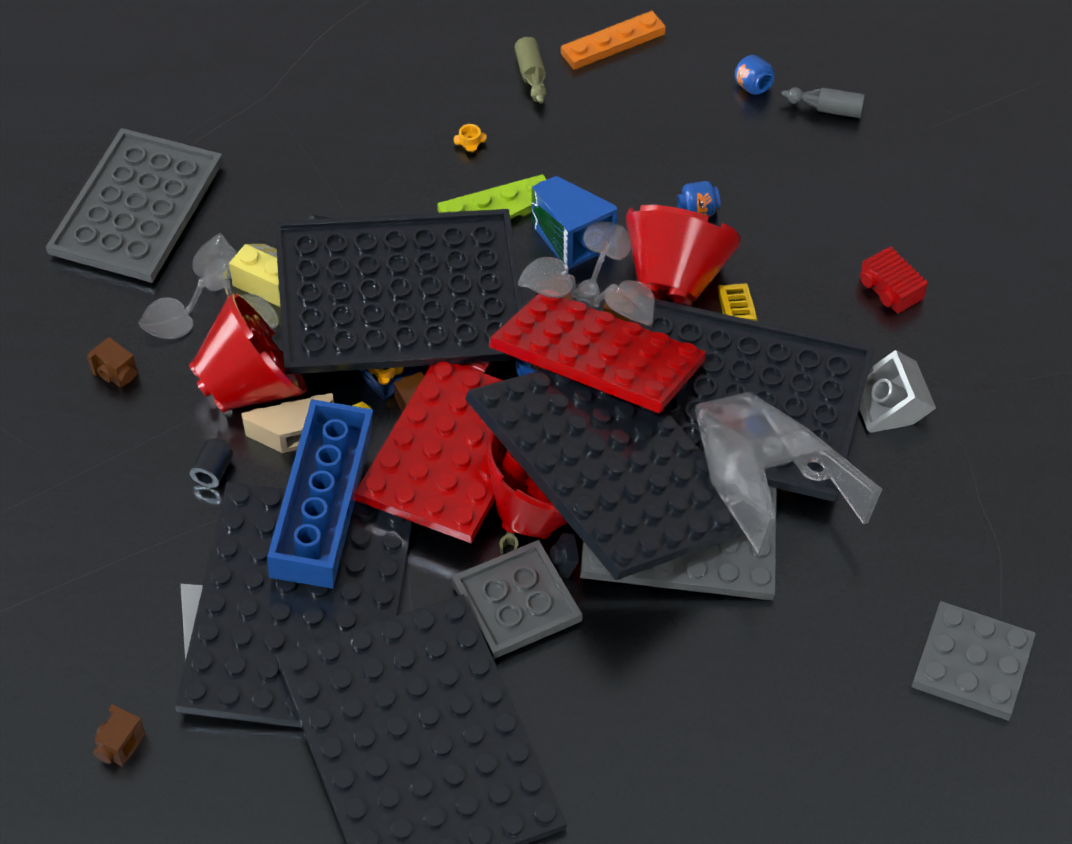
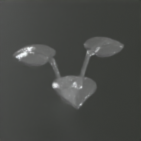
M597 222L585 230L583 236L585 245L590 250L601 254L591 280L581 282L578 287L576 286L575 277L568 275V265L564 261L553 257H542L534 260L524 269L520 276L518 286L530 288L544 296L561 298L571 291L574 301L582 302L592 309L599 307L600 302L605 298L608 306L615 312L644 325L651 326L653 322L655 299L652 291L646 285L633 280H625L620 286L611 284L600 294V289L596 283L606 255L614 260H622L630 253L631 244L628 231L619 224Z
M221 233L208 240L193 258V270L196 275L202 278L199 279L197 289L188 307L184 309L183 304L173 298L157 299L146 308L139 320V325L142 329L159 338H179L187 334L193 327V320L187 314L192 312L204 286L211 291L225 288L227 297L232 294L230 281L227 280L231 279L229 262L237 252L229 245ZM247 293L242 295L262 316L271 329H275L278 326V316L265 299L255 294Z

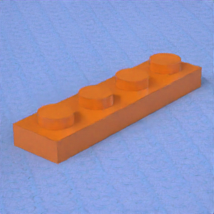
M653 11L562 45L561 55L572 69L575 70L665 34L666 26Z

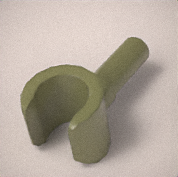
M507 532L500 539V553L502 555L504 553L503 548L506 545H513L514 550L519 548L515 533Z

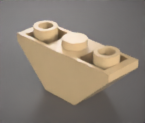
M332 393L315 395L303 400L284 402L280 405L257 408L241 413L246 436L281 453L297 450L311 399L334 403Z

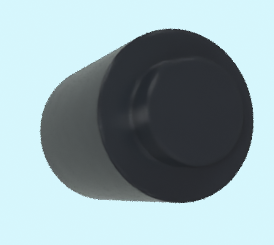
M220 438L205 441L190 470V476L194 481L210 488L219 485L233 457V450L230 448L229 443Z

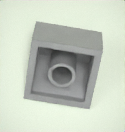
M894 350L869 369L859 407L869 432L913 425L936 409L917 361Z

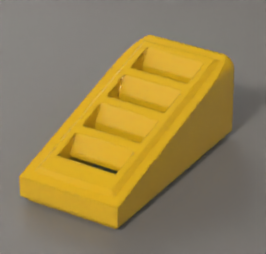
M747 283L718 285L723 314L731 316L746 314L736 315L735 317L757 321L756 311ZM739 299H743V301H730V302H729V300H739Z

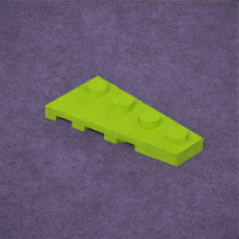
M542 174L437 203L438 212L509 209L510 219L518 215L525 216L532 212V186L545 181L546 178Z

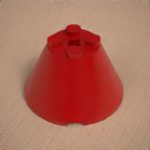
M641 205L640 211L633 212L634 208H630L626 214V224L638 286L642 292L647 293L649 298L662 301L664 299L670 300L676 304L691 307L692 302L696 301L741 243L740 234L729 225L722 223L720 228L708 222L709 216L690 210L662 205Z
M237 293L228 296L194 360L189 363L192 372L200 379L196 382L199 389L206 397L212 394L214 402L223 413L231 409L301 396L308 390L303 375H285L283 351L277 347L271 338L275 335L274 331L253 306Z
M492 432L488 440L486 454L497 511L503 521L502 527L510 533H520L541 539L548 538L551 532L568 522Z

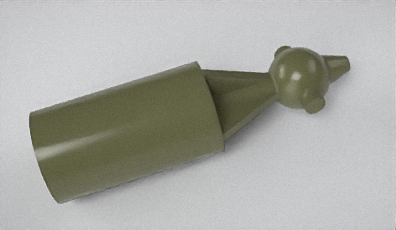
M524 37L519 39L514 46L522 79L525 83L532 86L531 96L534 102L543 103L547 95V90L543 84L546 71L536 39Z

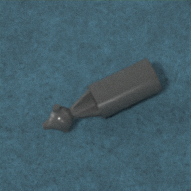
M793 87L790 90L782 91L781 94L794 104L804 101L817 109V112L859 119L861 118L865 94L824 87L804 93L800 88Z

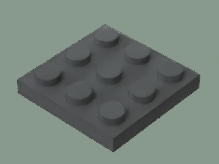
M539 540L451 576L452 584L458 595H465L493 659L582 621L581 611Z
M940 601L912 683V688L1009 721L1036 632Z

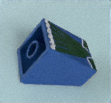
M558 176L532 186V226L567 269L616 247L618 208L614 204Z

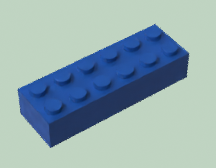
M311 399L267 556L269 578L333 589L355 504V491L360 484L373 432V409Z

